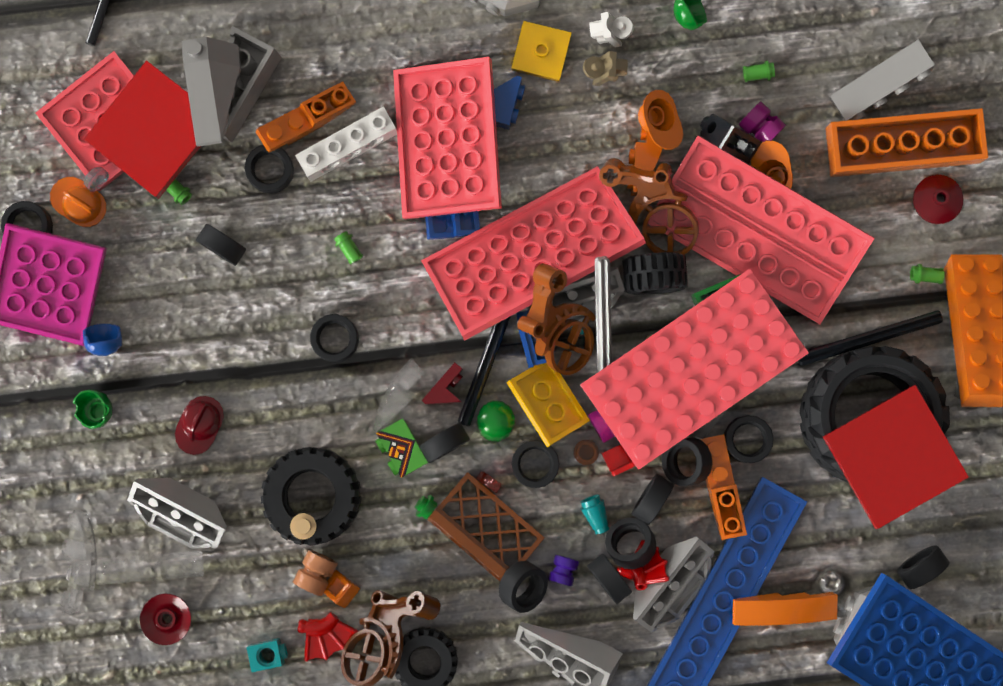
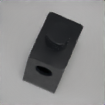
M714 113L701 121L700 127L702 130L700 136L748 164L762 143L757 138ZM732 135L739 138L735 145L729 143Z

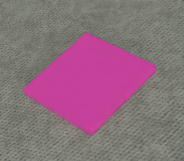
M10 223L5 224L0 248V325L84 346L83 330L91 324L107 248Z

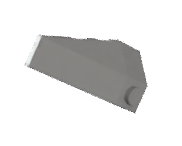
M524 622L520 623L515 642L537 661H545L554 669L552 673L556 677L563 676L572 684L571 686H610L623 653L600 641Z

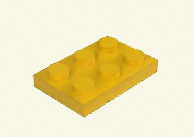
M547 363L534 365V367L529 368L507 382L547 447L590 421L562 375L552 370Z

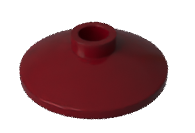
M936 174L924 178L916 186L913 193V205L917 214L923 220L932 224H944L952 221L958 216L963 206L964 199L960 186L955 180L945 175ZM937 194L944 196V202L937 200Z
M159 594L152 597L143 606L140 614V626L144 635L153 643L171 645L183 639L188 633L191 626V612L186 602L180 597L173 594ZM165 614L171 615L172 621L170 623L164 621L163 617Z

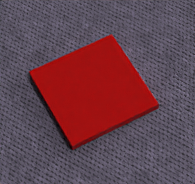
M147 60L84 138L86 142L157 199L163 195L201 147H197L188 92Z
M916 385L909 387L823 436L875 529L881 528L969 478Z

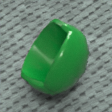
M675 0L673 7L674 16L683 28L695 30L707 22L706 12L701 0Z
M97 390L81 391L73 400V403L76 405L74 416L84 427L90 429L104 427L112 416L113 406L105 393Z
M493 400L487 402V404L482 406L477 416V428L481 436L489 441L499 442L507 438L515 425V415L512 408L503 401Z

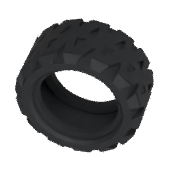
M869 346L849 351L828 361L824 367L818 369L809 381L807 391L802 396L800 416L802 419L800 428L803 440L811 450V456L823 469L829 471L832 476L849 483L823 436L837 429L835 410L840 394L851 381L861 375L883 377L896 385L901 392L916 385L944 435L950 426V408L945 405L946 392L939 378L933 377L928 365L916 356L908 355L904 350L888 346Z

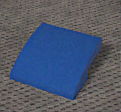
M478 211L425 217L427 240L466 237L480 229Z

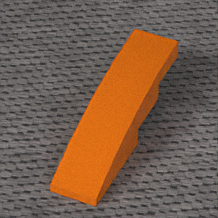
M805 592L789 595L771 593L733 599V624L764 626L836 620L838 595L833 592L809 595Z

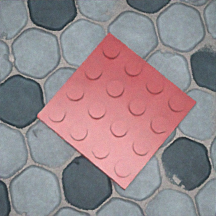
M115 51L106 56L35 113L98 191H101L124 172L84 140L85 136L134 76Z

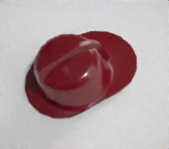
M208 396L196 397L188 403L175 431L176 443L185 453L196 455L202 454L211 447L224 419L223 408L220 403Z

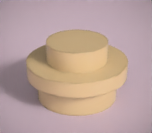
M307 513L296 515L290 524L292 534L298 539L312 537L317 528L315 519Z

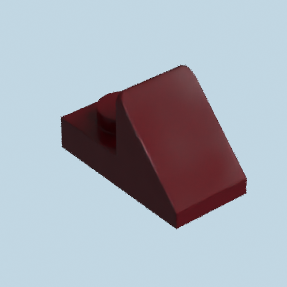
M454 362L422 399V402L426 405L462 403L447 388L450 385L454 388L463 378L460 374L463 369Z

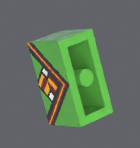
M404 418L376 433L379 439L375 440L382 454L387 452L391 461L388 462V465L395 476L399 474L403 478L428 464Z

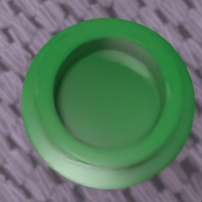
M432 495L428 497L422 496L416 503L415 509L417 511L415 515L420 518L422 516L424 519H427L434 512L438 503L434 501Z

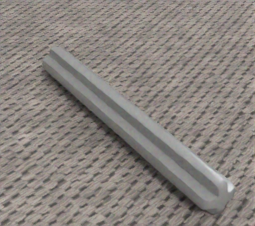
M606 256L595 258L598 372L612 363L610 260Z

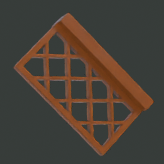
M468 472L427 519L499 582L506 570L510 568L504 563L503 552L517 551L518 562L526 561L545 538ZM467 480L476 487V497L462 498L461 487ZM480 491L486 496H480ZM458 492L459 498L452 499L453 496ZM477 500L478 515L464 516L462 501ZM480 500H492L495 503L496 513L481 514ZM448 502H459L460 516L450 517L442 509ZM499 507L503 511H505V513H499ZM500 516L512 517L515 523V530L501 531ZM496 517L497 531L483 532L482 518ZM478 518L480 533L467 532L464 519ZM461 519V526L455 520ZM518 523L525 529H519ZM529 532L536 538V541L531 547H520L519 533ZM515 533L517 548L503 549L501 534ZM498 535L499 549H487L484 546L483 536ZM473 536H480V542ZM527 550L521 558V551ZM493 553H499L500 559Z

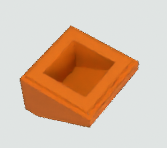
M335 570L332 577L328 579V586L324 594L335 604L346 608L360 588L338 570Z

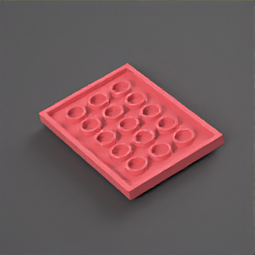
M490 57L393 70L402 218L413 219L502 208L492 59Z

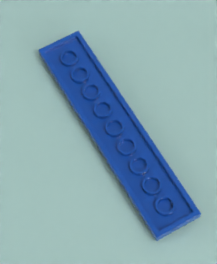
M764 477L760 478L742 511L747 535L726 540L710 569V573L703 582L647 686H708L740 625L733 624V599L757 596L807 501Z

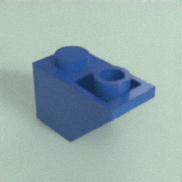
M516 76L494 89L496 127L510 130L511 123L516 124L519 109H515L517 99L522 100L525 91V85H521V76Z

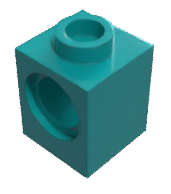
M280 638L250 644L246 647L251 672L280 667L285 664V659L288 658L286 644H281ZM264 648H270L274 651L275 657L273 661H267L263 658L262 652Z

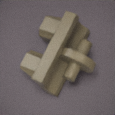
M609 51L601 57L592 56L586 59L583 63V72L588 78L594 79L593 86H601L608 81L615 82L619 76L627 75L628 60L617 59V52Z

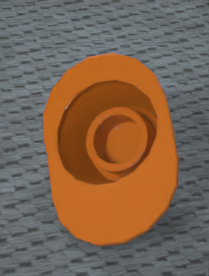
M663 90L650 92L639 109V123L645 131L649 132L656 145L665 150H673L680 145L683 139V129L676 105L669 93Z
M776 141L762 142L751 159V166L791 189L793 173L788 151L782 144Z
M65 177L53 185L50 192L52 207L68 220L82 227H91L98 224L106 214V201L104 197L84 181L75 177Z

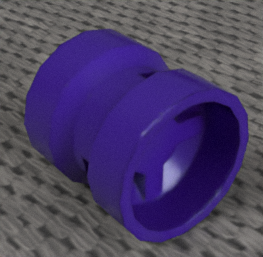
M555 554L553 562L556 568L554 567V570L550 571L548 579L567 586H573L574 577L572 571L578 569L579 561Z

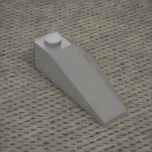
M209 37L182 41L183 65L196 145L198 147L223 143L229 119L230 104L232 99H234L237 77L240 76L241 72L238 44Z

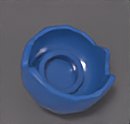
M96 324L83 330V343L86 350L97 356H109L117 352L122 346L120 327L114 324Z

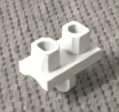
M609 12L601 13L602 20L589 22L591 37L597 39L599 44L609 42L614 47L622 46V42L619 39L628 38L634 29L633 23L629 18L618 17L615 19Z

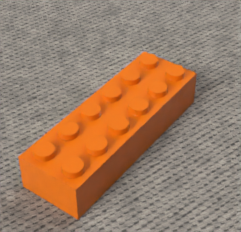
M983 108L831 122L825 128L830 177L980 164L988 159Z
M951 254L944 267L961 407H1003L1002 254Z

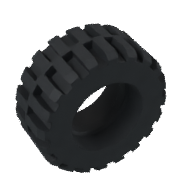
M315 447L295 449L276 460V464L270 467L266 473L268 476L263 481L261 487L263 489L261 504L263 503L265 509L263 513L265 518L269 519L271 528L274 531L277 530L281 534L280 536L286 540L289 539L295 544H306L309 546L329 542L345 532L357 517L359 504H361L360 482L357 480L354 469L347 463L348 461L333 451ZM306 472H318L326 476L333 484L335 502L331 511L326 516L315 520L317 528L314 535L308 539H298L292 534L290 529L291 521L296 514L289 505L288 490L293 480L299 475Z

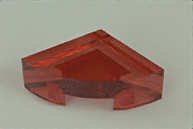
M480 471L476 477L477 480L495 493L502 486L500 482L484 471Z

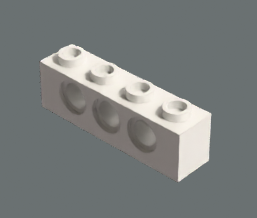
M383 106L295 156L307 178L312 182L397 135V130Z

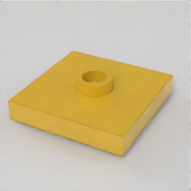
M523 21L511 70L560 82L572 33Z

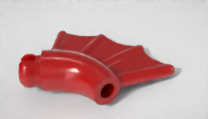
M641 540L635 553L642 548L645 540ZM656 546V552L651 561L643 567L637 569L617 568L620 575L634 581L637 590H645L648 584L669 581V577L666 574L668 560L661 558L658 546Z
M332 612L322 619H308V621L301 619L297 629L299 633H306L305 661L314 658L328 660L334 652L343 650L350 637L358 632L357 629L339 621V618Z

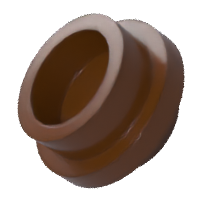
M582 440L574 448L575 459L583 465L594 463L599 456L598 446L591 440Z

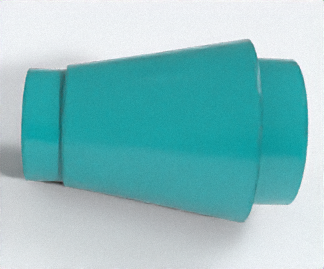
M598 494L583 499L580 502L582 506L580 510L595 534L608 531L610 528L608 526L604 500Z

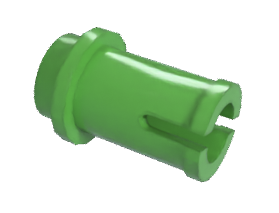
M767 60L764 64L743 66L744 81L748 82L766 78L770 81L771 78L775 77L774 63H769Z
M176 179L166 190L174 197V201L181 205L187 203L192 197L190 188L184 187Z
M345 231L334 239L336 241L335 246L340 247L351 265L360 260L364 255L361 254L352 240L353 235Z
M917 264L911 267L910 280L915 281L916 284L920 282L942 284L945 273L943 271L944 268L922 267V264Z

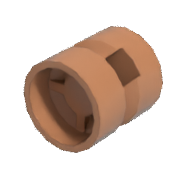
M309 549L302 562L304 568L298 570L293 583L310 593L323 596L328 586L326 579L327 577H332L338 563L321 553Z

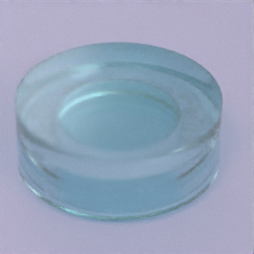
M96 167L86 175L84 185L91 192L97 191L107 182L109 173L103 167Z

